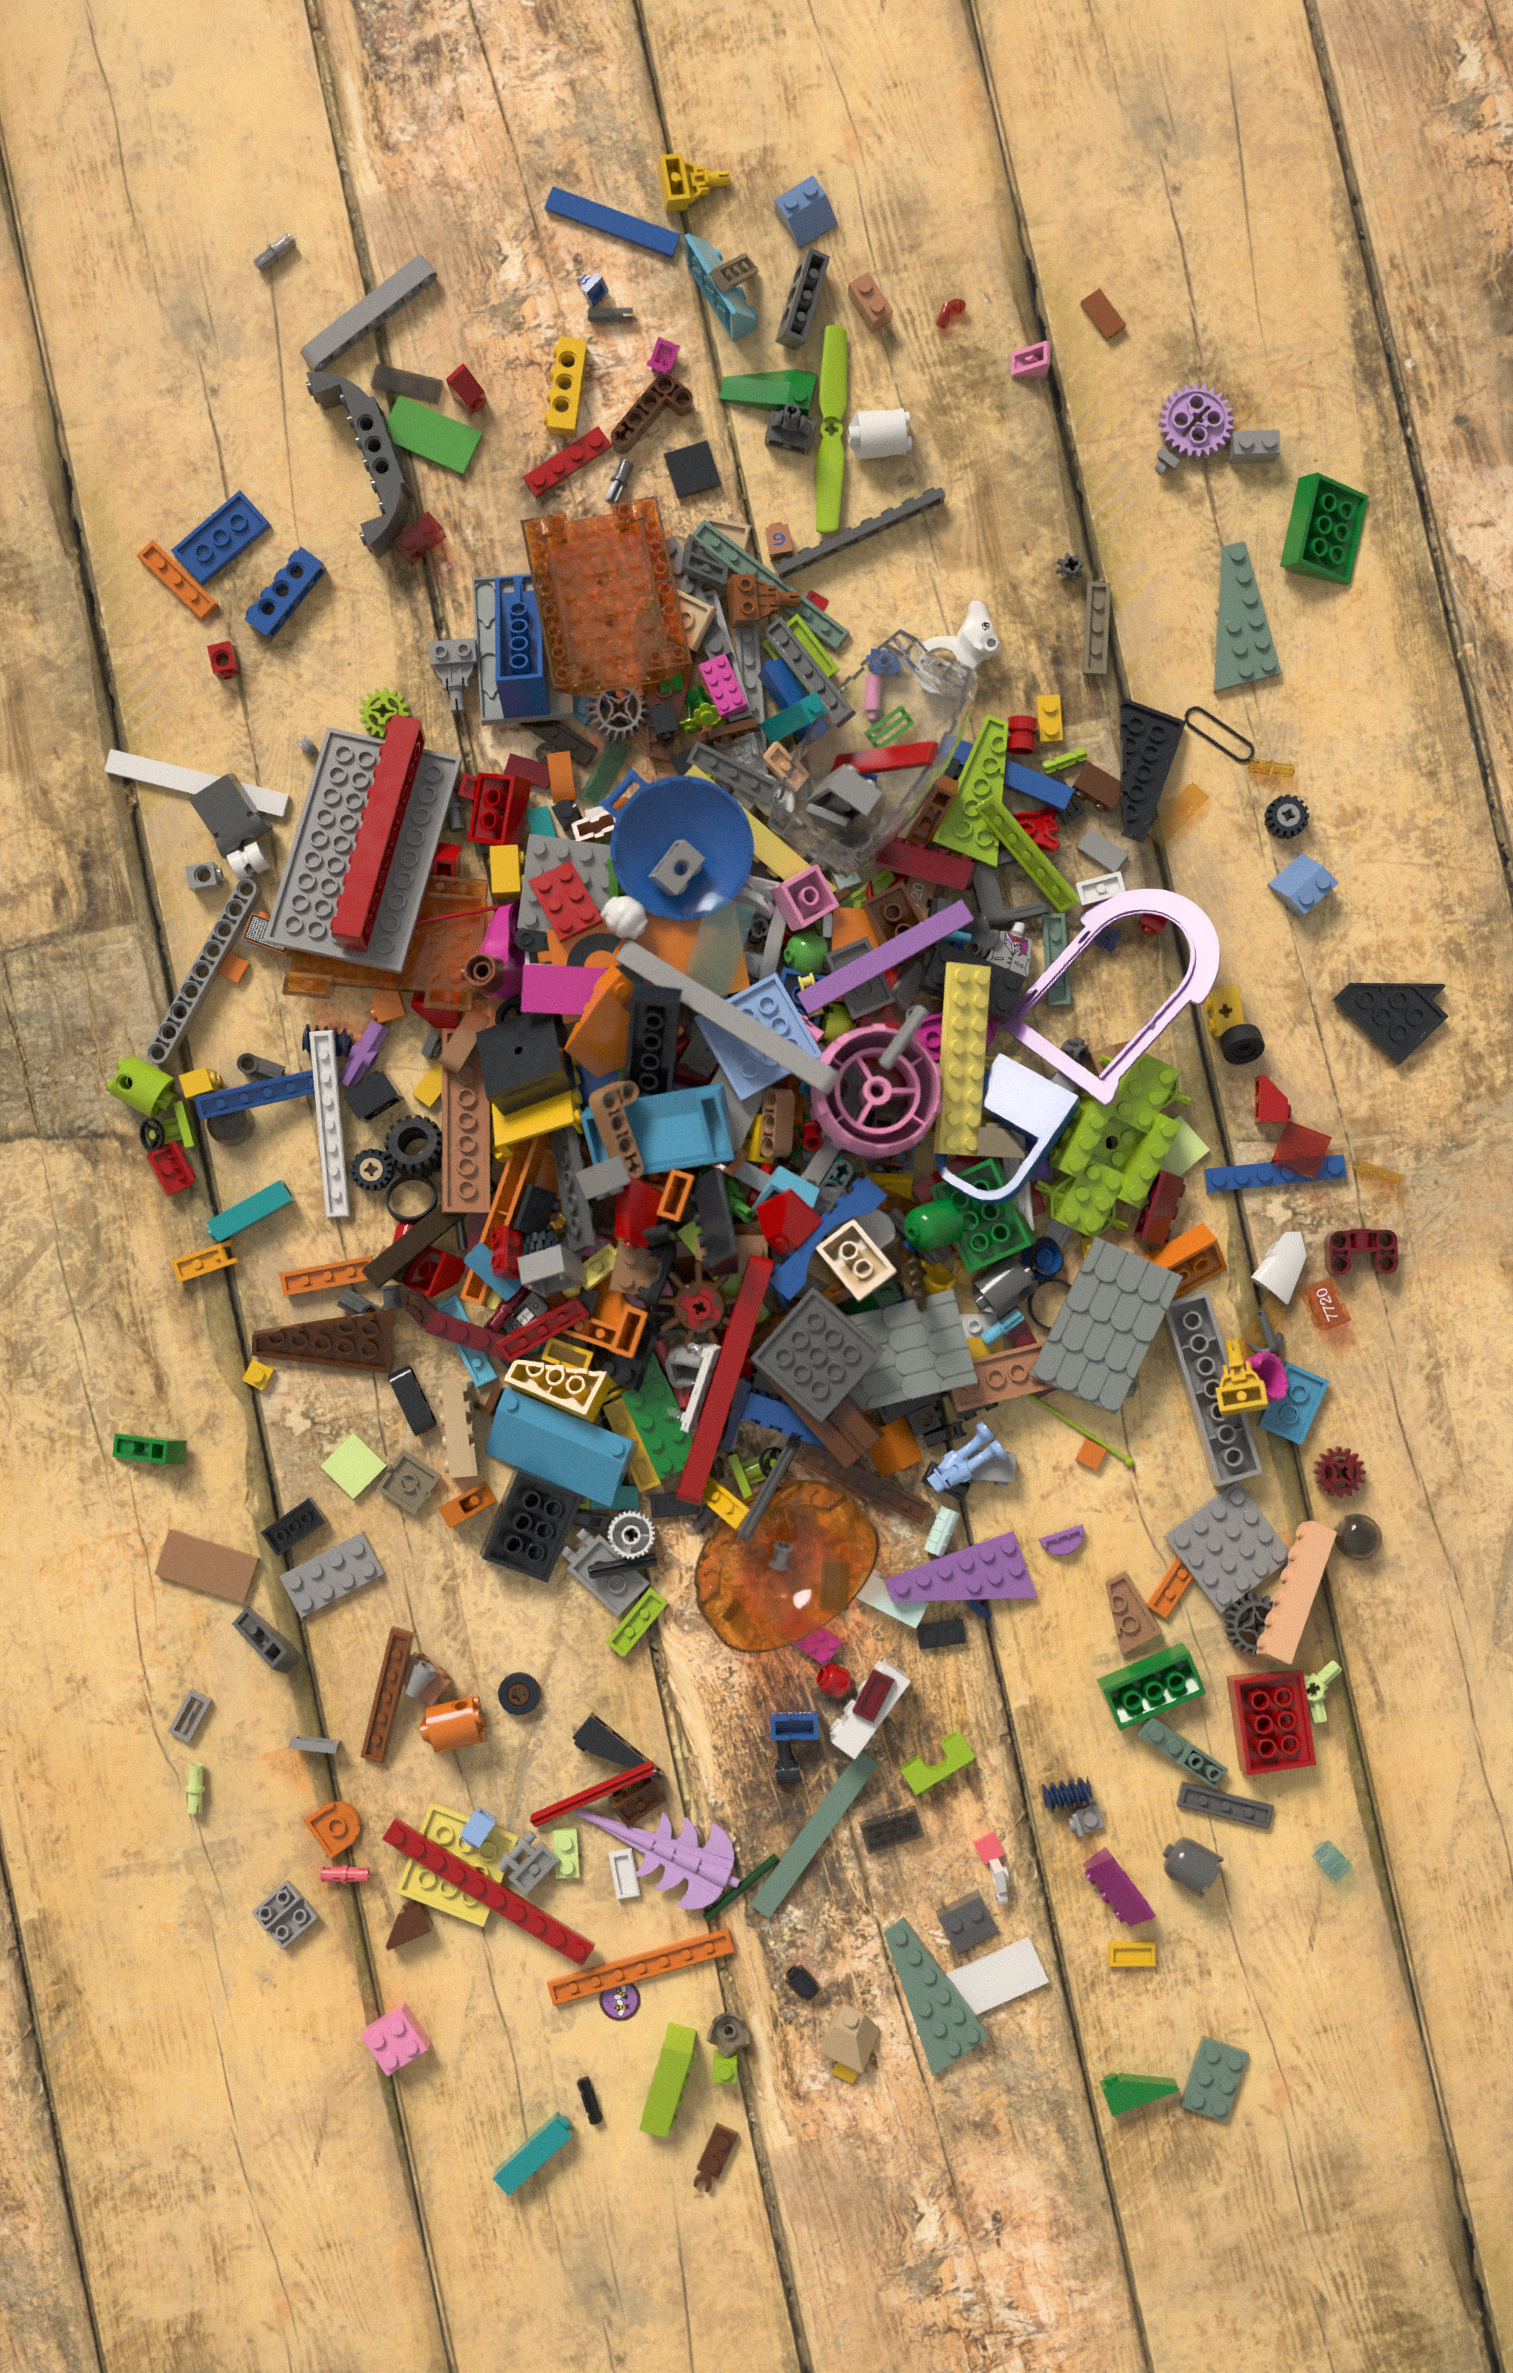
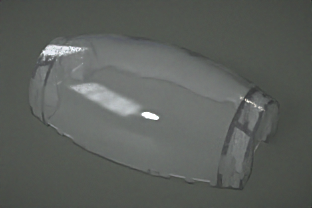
M899 629L888 640L877 647L879 651L869 661L865 659L860 664L862 668L853 677L849 675L838 688L857 714L839 729L827 714L813 721L790 762L792 767L788 776L783 777L781 782L783 786L779 798L774 800L772 812L767 823L771 830L791 846L825 869L844 879L872 860L890 844L911 822L931 796L949 767L962 740L980 683L978 675L972 668L956 659L949 663L929 652L918 638L902 629ZM902 705L915 724L885 747L934 740L939 744L933 765L876 773L878 775L876 784L882 794L868 815L853 823L861 834L858 843L817 827L805 811L808 804H810L807 800L821 780L830 774L836 755L875 749L864 732ZM901 712L872 732L871 736L875 737L902 716ZM907 720L902 721L877 740L876 743L878 745L906 725L908 723Z

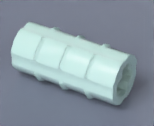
M941 1505L935 1522L931 1526L932 1529L929 1537H927L924 1550L943 1557L950 1538L953 1536L954 1528L957 1525L960 1516L959 1512Z

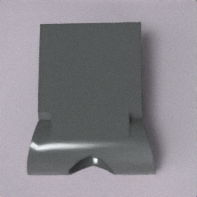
M235 773L224 775L189 798L200 818L215 837L217 848L224 859L227 858V855L240 850L247 838H259L273 829L271 823L257 811V808Z

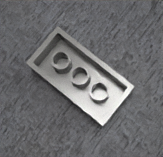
M844 764L821 780L807 802L845 816L852 823H855L868 815L882 792L878 790L879 787L875 782L862 778L859 775L860 772L855 767Z

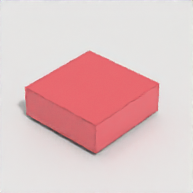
M994 1831L973 1842L984 1865L989 1863V1860L1005 1855Z

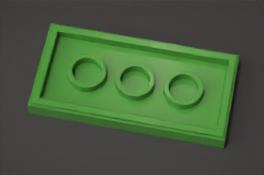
M398 396L387 420L392 438L397 447L462 476H465L483 436V433L401 396Z

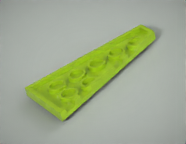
M987 714L959 777L957 796L938 827L932 843L959 854L972 856L973 860L997 869L999 838L978 814L975 807L992 794H995L1002 802L1008 722Z

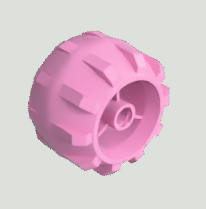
M872 1024L871 1026L854 1029L833 1041L822 1053L819 1060L837 1071L841 1076L829 1095L811 1086L812 1108L809 1109L812 1121L818 1120L823 1131L832 1139L830 1145L837 1150L844 1148L857 1155L865 1156L866 1159H879L910 1149L928 1133L942 1109L940 1076L943 1074L939 1063H934L929 1052L920 1044L921 1039L916 1035H913L894 1063V1066L903 1075L908 1088H891L890 1083L885 1078L879 1076L872 1077L862 1060L864 1058L880 1059L899 1032L897 1029L886 1027L885 1024ZM850 1064L862 1082L856 1094L857 1102L862 1109L855 1121L845 1111L840 1098V1081L844 1071ZM871 1087H874L879 1091V1098H875L871 1095ZM890 1097H909L906 1111L895 1125L882 1129L861 1125L869 1110L877 1109L887 1102Z

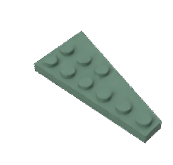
M1245 541L1224 546L1221 549L1213 693L1281 674Z
M902 1917L885 1929L884 1934L932 2075L934 2076L989 2038L990 2033L905 1917Z

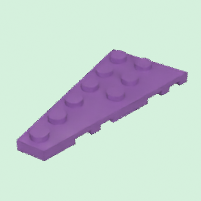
M1008 1531L883 1579L891 1602L1037 1598L1014 1531Z

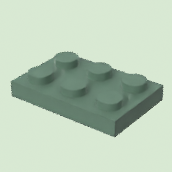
M1202 2035L1180 2101L1181 2107L1226 2122L1249 2053L1246 2050Z

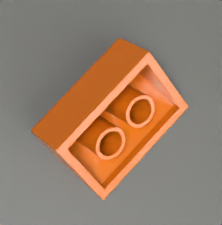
M1204 1223L1143 1257L1150 1262L1183 1276L1172 1300L1227 1269L1218 1240Z

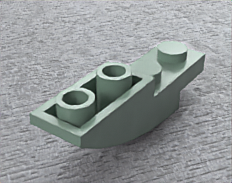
M1154 1717L1146 1719L1136 1733L1140 1738L1163 1752L1214 1789L1228 1771L1221 1763Z

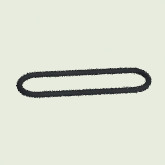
M1194 706L1186 711V724L1239 762H1247L1253 757V745L1206 710ZM1193 710H1199L1245 742L1251 749L1250 755L1245 759H1241L1193 726L1188 720L1189 713Z

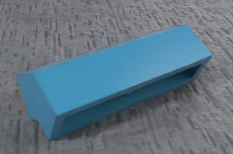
M481 1242L474 1246L465 1256L464 1263L504 1300L508 1301L522 1286L521 1278L515 1280L493 1276L490 1263L492 1251Z

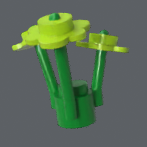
M693 686L687 691L688 700L685 701L687 719L678 722V730L680 732L692 735L697 733V731L703 730L702 724L705 726L710 725L711 728L731 724L729 718L722 721L721 716L717 712V707L712 704L710 696L706 695L703 686ZM692 708L695 709V710H694V716H695L694 719H692Z

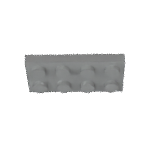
M363 1531L279 1577L300 1618L377 1578L384 1574L385 1571Z

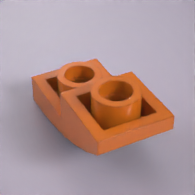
M570 751L547 753L553 803H559L566 798L569 801H576Z

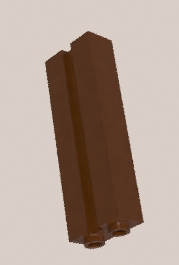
M753 1360L751 1361L845 1469L850 1467L885 1435L849 1394L843 1398L822 1423L819 1422Z

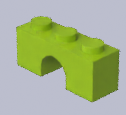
M959 1729L939 1741L945 1752L944 1759L940 1764L928 1765L918 1754L899 1766L915 1795L928 1793L933 1789V1784L940 1780L945 1782L954 1775L952 1772L959 1768L963 1770L973 1764V1759L976 1758L975 1754Z

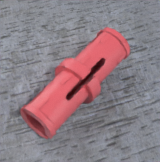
M343 1865L342 1867L322 1866L320 1880L321 1882H341L342 1884H348V1882L369 1883L370 1867H349V1865Z

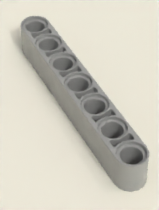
M423 255L416 256L309 341L301 349L300 355L314 372L323 371L436 280L438 273Z

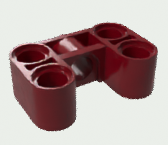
M1350 1229L1333 1231L1328 1233L1324 1239L1325 1268L1331 1275H1344L1348 1273L1351 1269V1253L1371 1252V1265L1378 1274H1390L1398 1268V1240L1396 1234L1391 1230ZM1382 1234L1388 1237V1244L1385 1247L1379 1241ZM1336 1235L1342 1239V1244L1339 1248L1333 1245V1238ZM1384 1257L1389 1261V1267L1386 1270L1382 1269L1380 1265ZM1337 1258L1343 1263L1340 1271L1335 1270L1333 1265Z

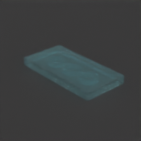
M710 893L684 974L719 997L726 999L756 907Z

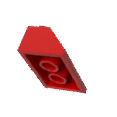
M479 772L467 841L489 846L518 845L521 848L532 781L514 775Z

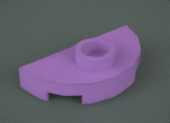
M1083 1524L1038 1538L1041 1546L1048 1552L1059 1556L1068 1555L1077 1550L1084 1536Z

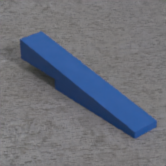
M947 733L939 750L961 760L959 766L964 768L973 744ZM1005 759L1004 788L1018 795L1023 794L1063 813L1075 790L1074 788Z

